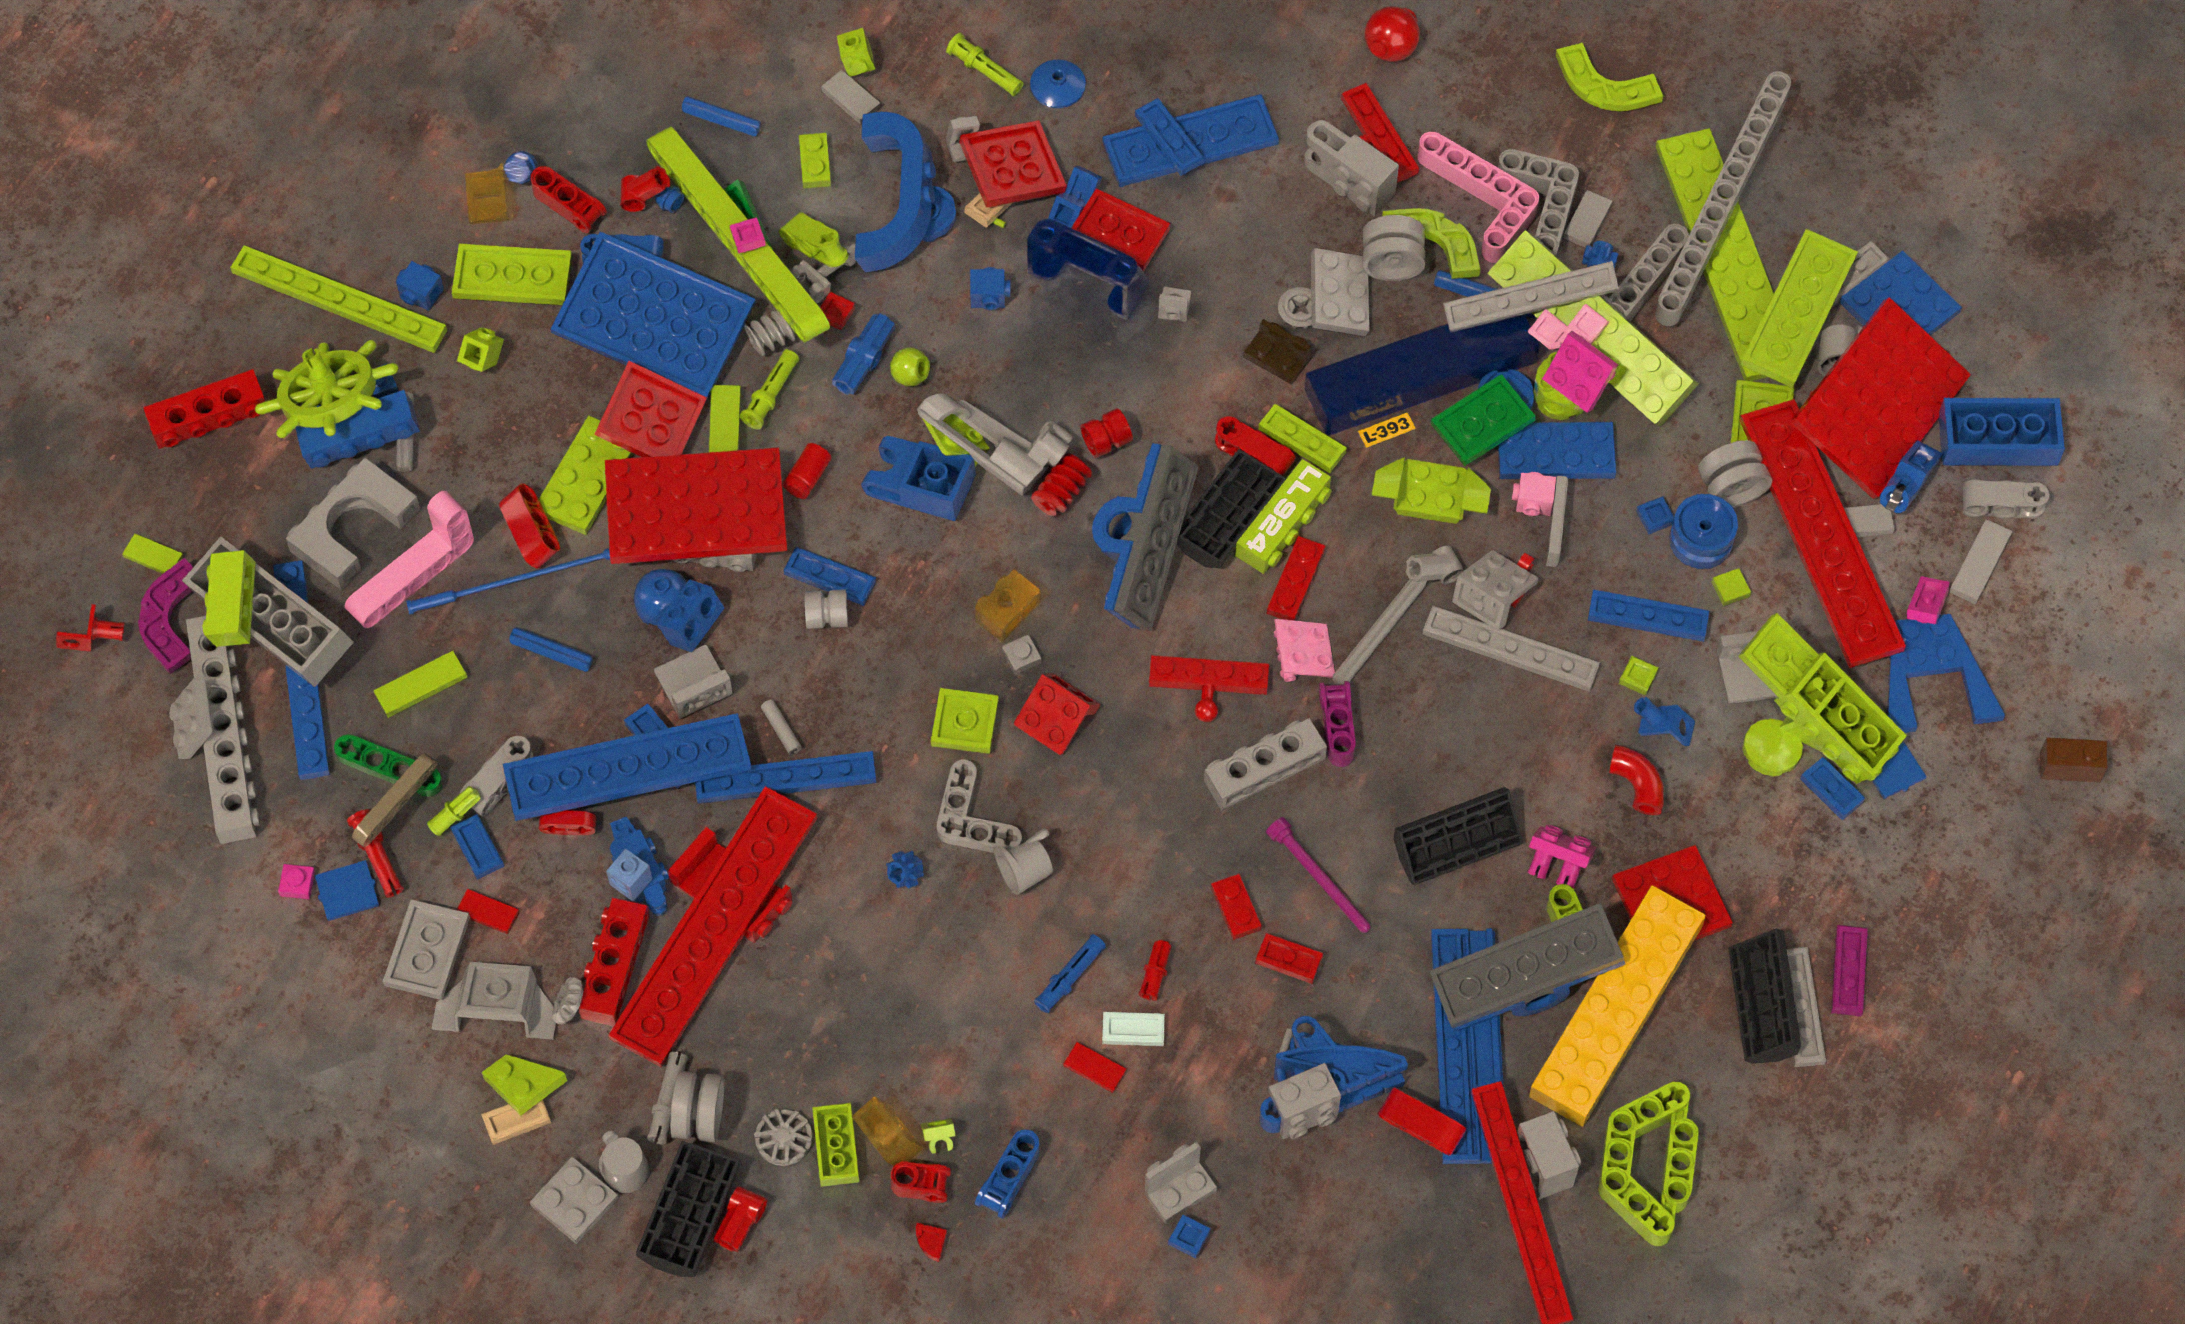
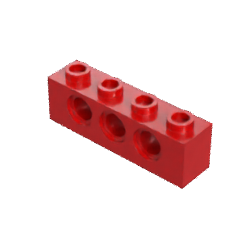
M254 369L145 406L143 409L157 447L161 449L163 447H173L179 442L192 437H201L207 432L218 428L230 427L235 422L246 418H256L260 415L256 413L255 407L265 402ZM233 400H239L237 403L229 404ZM207 409H211V411L208 413H202ZM178 419H184L180 423H174Z
M612 897L610 906L604 908L601 917V924L604 926L601 935L596 934L592 947L595 955L592 962H587L584 971L586 984L578 1008L581 1019L614 1026L619 1019L650 918L647 905ZM618 930L627 932L621 938L612 936ZM614 957L619 959L614 965L604 964L608 958ZM601 985H608L610 987L605 993L595 991Z

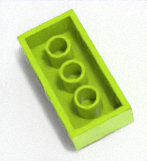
M851 1103L812 1107L821 1187L858 1183L859 1173Z

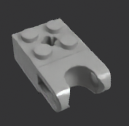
M1318 120L1308 127L1306 141L1310 148L1305 153V167L1331 185L1337 194L1346 196L1360 210L1369 212L1375 217L1396 194L1399 165L1354 134L1350 138L1329 122ZM1324 132L1328 139L1326 142H1323L1316 138L1314 134ZM1319 156L1321 162H1316L1312 158Z

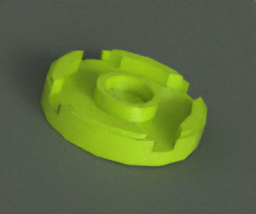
M1771 718L1760 720L1749 728L1743 739L1742 751L1744 756L1746 755V758L1749 760V765L1761 774L1780 776L1782 773L1790 772L1796 767L1802 756L1803 744L1801 739L1781 729L1780 726L1784 722L1782 720Z

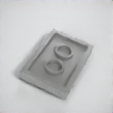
M1318 248L1313 249L1311 252L1312 328L1366 336L1368 334V274L1363 269V256Z
M410 900L383 979L384 986L443 1000L470 920L469 913Z

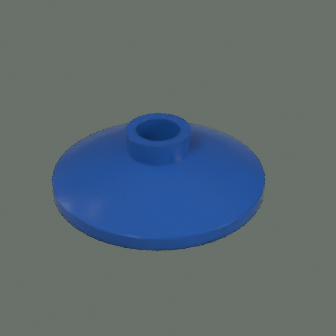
M1050 60L1042 63L1035 69L1030 80L1031 92L1035 99L1050 108H1065L1075 104L1083 96L1086 87L1085 76L1081 69L1066 60Z

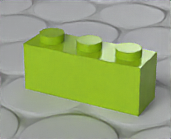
M244 550L211 554L210 565L207 566L209 584L208 592L205 593L204 598L207 610L202 628L204 635L216 647L250 644L256 562Z

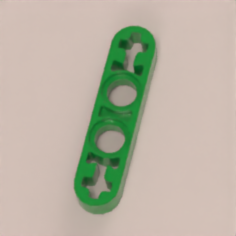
M350 734L342 735L334 744L336 757L341 763L392 784H395L400 778L393 774L397 766L407 765L410 767L415 762L412 758ZM350 745H353L355 752L348 751L347 754H344L342 748H348ZM373 754H380L383 757L382 763L374 767L367 764V759ZM437 769L430 775L433 777L434 784L429 783L427 786L423 784L416 791L417 794L431 797L441 791L443 783Z

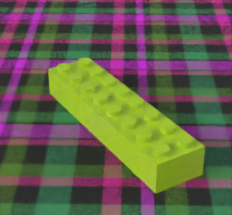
M1525 230L1487 274L1503 288L1573 270L1532 233ZM1601 295L1548 308L1549 312L1567 326L1585 304L1609 321L1608 325L1592 344L1618 364L1615 370V377L1608 383L1655 425L1662 426L1699 385L1690 374ZM1544 310L1531 313L1538 319Z

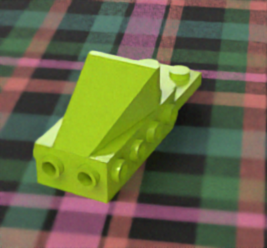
M1778 613L1771 615L1738 655L1777 695L1774 701L1780 706L1781 712L1787 716L1780 728L1800 738L1802 743L1822 752L1828 759L1833 760L1842 769L1843 774L1856 784L1865 780H1874L1882 772V766L1886 761L1898 752V746L1907 736L1825 652L1818 654Z

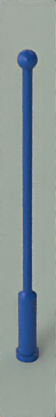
M609 548L600 554L457 592L450 590L412 601L406 600L408 611L411 615L416 611L454 602L457 597L604 558L610 560Z

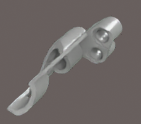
M944 393L927 397L917 408L921 418L968 451L981 467L1021 496L1028 492L1051 466L1054 467L1059 462L1073 438L1071 433L1052 420L1044 424L1032 443H1030L965 400L956 401ZM950 414H954L995 445V451L989 456L944 423L943 420Z

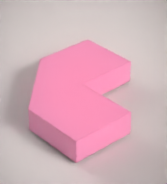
M1587 304L1582 307L1568 326L1545 309L1528 330V333L1550 350L1559 349L1567 334L1572 331L1592 345L1609 321Z

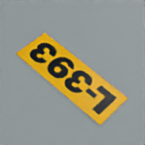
M1404 413L1362 429L1358 433L1367 448L1416 428L1409 414Z

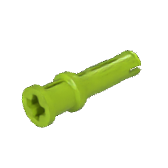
M961 32L957 33L949 42L946 53L950 56L954 54L964 62L965 67L977 69L1013 97L1020 92L1024 85L1023 81L984 55L983 48L979 45L975 47L968 42Z
M785 349L761 389L753 392L751 395L752 401L746 410H742L739 415L744 424L753 429H761L763 427V420L768 411L773 410L776 406L775 398L800 360L795 352Z

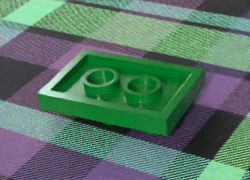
M1500 374L1432 418L1431 425L1465 467L1533 423L1535 415L1504 376Z

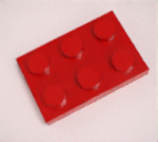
M1096 188L1069 230V237L1144 272L1170 231L1171 223Z

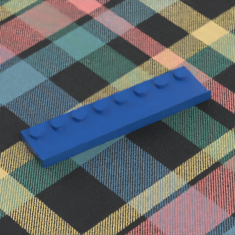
M1486 928V931L1431 929L1432 969L1495 945V931H1492V928ZM1433 982L1439 1110L1467 1129L1451 1156L1442 1153V1164H1492L1471 1095V1089L1499 1081L1503 1085L1500 1016H1494L1453 1032Z

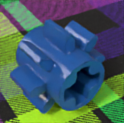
M1596 241L1592 247L1586 245L1582 264L1590 267L1612 261L1615 270L1618 253L1613 252L1614 247L1610 243Z
M900 851L892 854L894 861L886 863L888 879L895 883L897 888L904 886L911 888L918 885L917 878L924 876L922 860L914 855V851L907 853Z

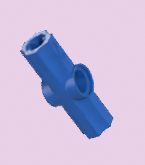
M881 313L873 314L861 335L854 337L850 342L845 354V360L832 379V384L840 392L846 395L855 394L868 371H873L877 367L882 356V349L895 330V323L888 316Z

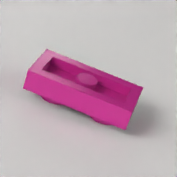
M1921 576L1907 610V619L1916 620L1921 623L1936 624L1949 592L1950 582Z

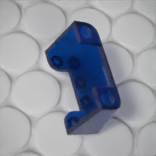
M1043 219L1039 221L1027 237V266L1029 274L1042 280H1052L1060 274L1067 263L1114 286L1107 299L1109 310L1125 320H1128L1148 288L1149 278L1134 258L1055 220Z

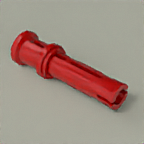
M364 809L352 814L347 819L348 826L353 827L355 830L371 810ZM380 832L368 846L363 847L359 843L357 845L360 849L366 851L385 892V896L391 898L394 897L390 885H393L397 895L402 893L404 888L382 845L384 836Z

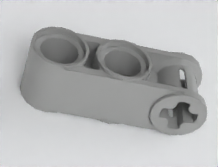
M1969 480L1962 484L1963 513L1969 517L1989 516L2035 519L2043 515L2046 507L2045 504L2048 502L2050 494L2045 485L2037 482Z
M522 736L510 737L460 791V793L463 792L468 786L478 790L481 799L471 808L482 817L488 815L501 798L508 793L502 764L534 757L529 741Z

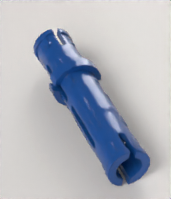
M1091 934L1089 939L1058 974L1052 975L1049 979L1050 984L1034 1000L1035 1005L1041 1011L1049 1013L1063 995H1068L1072 991L1071 986L1102 950L1106 948V944L1102 939Z

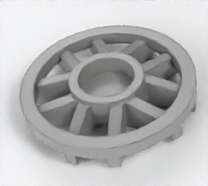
M774 1109L773 1112L764 1115L758 1123L754 1133L756 1149L762 1158L774 1165L787 1166L797 1163L807 1155L812 1145L813 1134L808 1120L798 1111ZM781 1115H788L790 1117L784 1123ZM777 1117L780 1123L776 1127L770 1122V1119ZM796 1118L801 1121L795 1128L791 1127ZM766 1123L770 1130L761 1132ZM804 1127H806L808 1137L799 1134ZM759 1138H771V1141L760 1144ZM796 1140L806 1142V1146L802 1148L795 1144ZM774 1147L772 1157L765 1153V1149ZM789 1149L800 1153L789 1159ZM778 1150H785L784 1160L776 1159Z

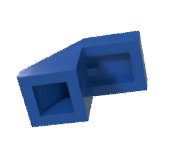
M1075 166L1065 193L1056 196L1047 221L1069 231L1095 189H1098L1102 177L1083 167Z

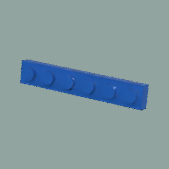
M873 751L751 765V770L695 782L697 803L759 797L765 786L779 794L876 783Z

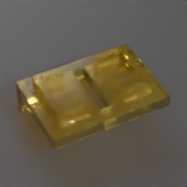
M501 163L498 168L490 171L465 173L469 224L509 220L503 164ZM499 194H501V196H498V197H488V198H479V199H475V198H474V197H480V196H490V195H499Z

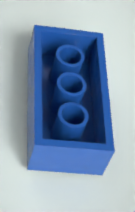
M2060 398L1943 399L1938 418L1941 453H1943L1942 465H2059L2065 450Z

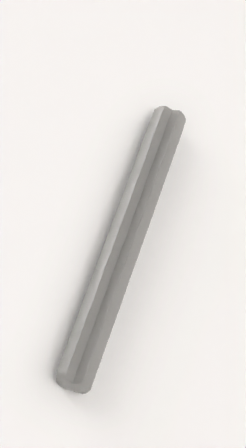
M1409 579L1333 674L1332 680L1335 684L1351 681L1426 587L1427 581L1417 582L1414 579Z

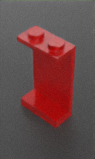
M705 827L668 870L670 883L692 899L695 898L725 851V848L717 843L715 832ZM775 885L744 937L753 943L759 937L764 938L773 927L772 922L779 914L782 916L789 910L792 905V893L788 885H785L782 889Z

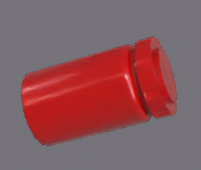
M808 443L783 481L782 485L786 491L797 498H808L810 491L814 488L832 459L830 453L820 445Z

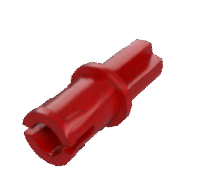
M1158 940L1154 942L1149 962L1144 965L1145 975L1138 993L1143 999L1149 1001L1150 999L1152 1001H1157L1162 979L1167 975L1165 968L1172 947L1167 941Z

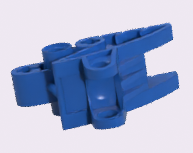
M1302 1016L1294 1021L1291 1031L1293 1038L1290 1042V1050L1276 1054L1273 1078L1278 1082L1325 1063L1341 1094L1339 1112H1342L1344 1108L1349 1109L1363 1103V1100L1369 1101L1381 1096L1383 1092L1388 1093L1392 1088L1398 1089L1403 1087L1405 1080L1399 1072L1408 1068V1063L1402 1055L1381 1049L1345 1046L1333 1042L1316 1019L1310 1016ZM1307 1023L1314 1028L1315 1032L1313 1035L1306 1032L1298 1033L1297 1027ZM1268 1097L1261 1104L1260 1126L1268 1133L1280 1132L1281 1116L1272 1098ZM1273 1112L1274 1115H1279V1117L1274 1118L1273 1115H1268V1113Z

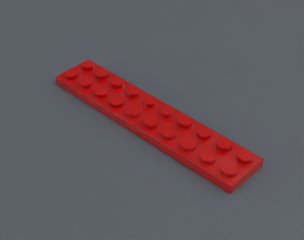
M1795 399L1742 414L1739 421L1748 441L1755 442L1763 457L1762 464L1767 467L1772 478L1770 491L1849 668L1904 652L1906 645L1816 445L1790 422L1799 411Z
M766 786L764 787L608 1034L610 1040L662 1068L669 1053L674 1049L817 820V813Z

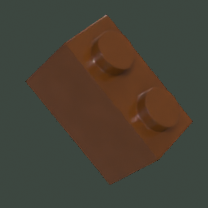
M2046 737L2040 751L2041 779L2100 783L2108 768L2107 741Z

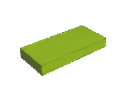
M135 533L122 553L124 558L162 574L184 557L181 552Z

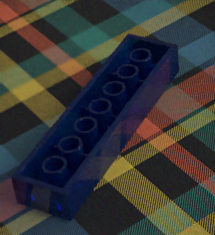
M1524 314L1455 332H1450L1449 325L1445 324L1307 372L1304 390L1325 434L1330 436L1478 384L1486 374L1492 371L1508 372V369L1518 370L1535 364L1538 361L1540 345L1537 339L1528 333L1531 327Z

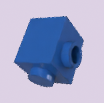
M413 261L410 262L406 269L400 271L396 279L400 298L409 305L413 306L415 304L427 311L431 309L444 290L441 275L435 273L428 265H419Z
M994 267L970 269L971 308H984L986 310L1005 308V297H1010V280H1005L1004 269Z

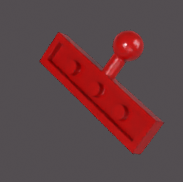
M1367 83L1343 92L1341 100L1363 134L1359 137L1399 165L1397 183L1419 173L1418 165Z
M1151 655L1149 687L1202 690L1201 700L1196 704L1194 712L1200 721L1211 722L1218 714L1217 704L1213 701L1214 691L1267 695L1269 664Z

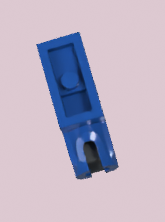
M1917 440L1900 460L1894 475L1890 478L1880 495V503L1886 509L1895 513L1905 511L1925 485L1929 474L1938 464L1943 453Z

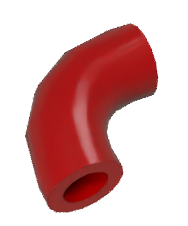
M1615 744L1609 774L1621 776L1632 784L1634 788L1632 806L1636 811L1646 815L1661 814L1664 805V785L1656 766L1642 753Z

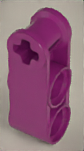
M1344 681L1343 684L1337 685L1319 683V701L1323 713L1328 759L1337 767H1345L1352 763L1356 745L1351 709L1349 681ZM1341 719L1345 723L1342 725H1336L1332 722V720ZM1337 746H1344L1348 751L1339 752L1335 748Z

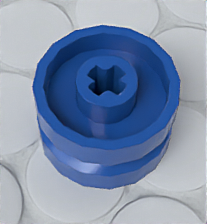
M1696 494L1686 498L1677 508L1669 535L1670 547L1674 555L1685 565L1696 569H1710L1722 564L1730 555L1738 530V519L1733 507L1723 498L1712 494Z

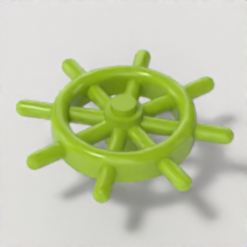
M373 340L367 341L357 352L349 350L329 351V345L323 342L318 345V349H314V352L313 348L306 350L302 354L303 362L294 367L290 372L282 369H275L273 371V377L281 381L277 391V398L256 405L255 411L257 414L263 415L282 409L287 420L276 431L279 438L287 437L297 426L306 428L324 427L325 434L333 436L336 433V423L353 416L364 406L375 410L381 408V400L372 397L376 380L396 374L399 368L395 363L374 369L371 368L366 358L376 349V343ZM353 371L357 372V374L349 376ZM305 402L302 406L296 405V404Z

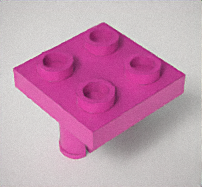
M1572 331L1567 334L1542 379L1588 413L1593 410L1608 382L1615 377V370L1618 364Z
M1540 826L1532 836L1529 845L1530 848L1536 851L1527 872L1534 876L1539 865H1541L1537 877L1546 879L1552 858H1559L1564 860L1556 884H1565L1566 878L1569 876L1566 885L1574 889L1581 867L1587 868L1593 859L1597 847L1591 845V841L1585 837L1574 835V838L1562 834L1563 830L1556 826Z

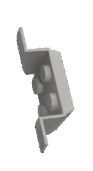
M470 962L464 972L463 979L444 995L443 1000L436 1002L432 1030L459 1032L462 1017L524 1022L527 1038L553 1040L556 1022L553 1021L552 1015L554 1006L537 985V980L531 966Z

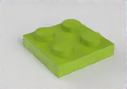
M940 688L931 746L990 754L999 695Z

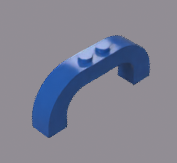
M892 112L863 114L861 138L871 152L884 150L902 151L900 202L895 217L879 230L856 234L855 260L864 272L882 270L893 266L915 250L927 232L931 217V202L935 200L932 180L936 176V169L931 149L919 130L909 119Z

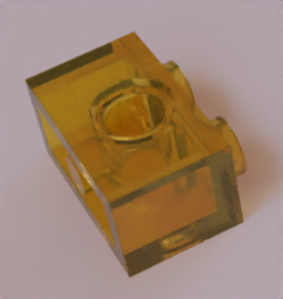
M1014 569L1008 576L1003 575L997 581L994 590L988 596L984 595L978 600L975 605L976 623L1000 642H1003L1041 603V590ZM1005 601L1012 603L1008 607H1003L999 604Z
M876 1096L852 1115V1118L884 1160L893 1166L901 1161L909 1162L923 1149L891 1106Z

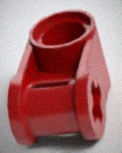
M901 1161L892 1168L891 1189L895 1195L902 1198L943 1203L948 1198L945 1190L947 1177H950L951 1169L939 1164ZM901 1175H908L912 1178V1181L908 1184H901L897 1181V1178ZM935 1180H937V1185H936V1187H934V1181H935Z

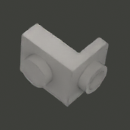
M977 116L958 117L950 120L945 141L954 162L966 161L959 143L960 135L978 132L980 124Z

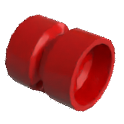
M1118 408L1103 414L1101 421L1092 419L1080 425L1083 440L1089 452L1096 459L1111 452L1112 446L1120 448L1133 442L1129 423Z

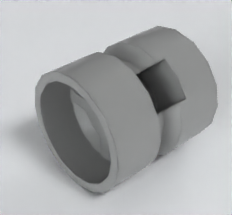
M846 589L830 590L828 595H824L821 590L805 591L806 629H820L826 623L835 628L848 627Z

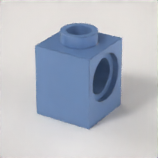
M627 849L620 854L606 871L610 886L633 902L652 880L650 866Z

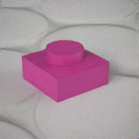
M757 217L729 225L738 254L766 246Z
M283 864L278 890L281 897L310 899L315 875L314 867Z

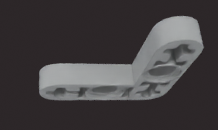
M956 761L949 772L937 820V835L939 839L948 844L994 853V848L998 846L1007 850L1021 845L1022 834L1017 827L968 816L977 782V769L971 761ZM963 770H968L969 776L965 777L964 788L959 786V774ZM960 795L965 799V803L962 807L954 808L948 803L949 799L952 796ZM949 823H953L955 826L951 834L946 833L944 828L948 827ZM964 825L967 826V828H966V837H962V831H964V828H963ZM976 828H983L987 831L988 835L984 840L977 841L971 837L972 831ZM993 831L997 832V838L995 837V843H991L993 840ZM1008 835H1012L1013 841H1011L1010 845H1004L1003 839H1006Z

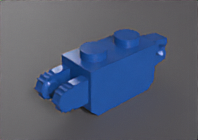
M627 816L610 823L614 836V841H612L609 848L612 854V861L614 862L627 849L650 866L652 880L634 901L638 903L645 901L652 915H655V917L663 916L668 909L664 892L667 891L665 880L669 876L663 863H656L653 855L657 852L651 838H644L641 829L636 831Z

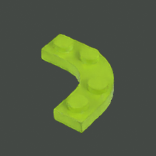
M1583 42L1556 49L1555 56L1568 85L1576 95L1593 106L1611 111H1629L1661 103L1663 100V94L1654 74L1627 81L1609 80L1598 74L1594 69Z
M1412 208L1382 212V216L1402 215L1421 222L1425 228V238L1436 242L1443 248L1447 256L1452 279L1480 276L1481 269L1475 243L1470 233L1462 224H1455L1444 218V213L1430 209Z

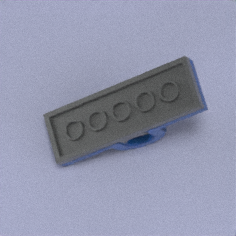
M1152 443L1150 452L1145 459V469L1137 487L1136 498L1117 496L1108 501L1099 509L1092 525L1093 538L1095 543L1101 548V552L1117 562L1113 569L1110 589L1105 597L1104 609L1129 627L1152 631L1199 468L1198 465L1170 445ZM1125 513L1126 515L1118 521L1110 536L1109 525L1111 520L1115 516Z
M1599 903L1432 969L1429 972L1453 1032H1456L1509 1010L1515 1016H1529L1543 1012L1565 1000L1570 993L1568 987L1626 964L1602 904Z

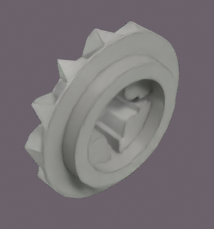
M1304 287L1292 288L1280 297L1278 315L1281 316L1284 324L1292 325L1293 329L1296 327L1307 329L1308 326L1312 325L1311 289ZM1295 306H1306L1305 313L1301 311L1295 313Z
M569 977L561 985L556 1000L553 1002L552 1015L554 1022L564 1025L575 1016L583 996V987L580 979Z

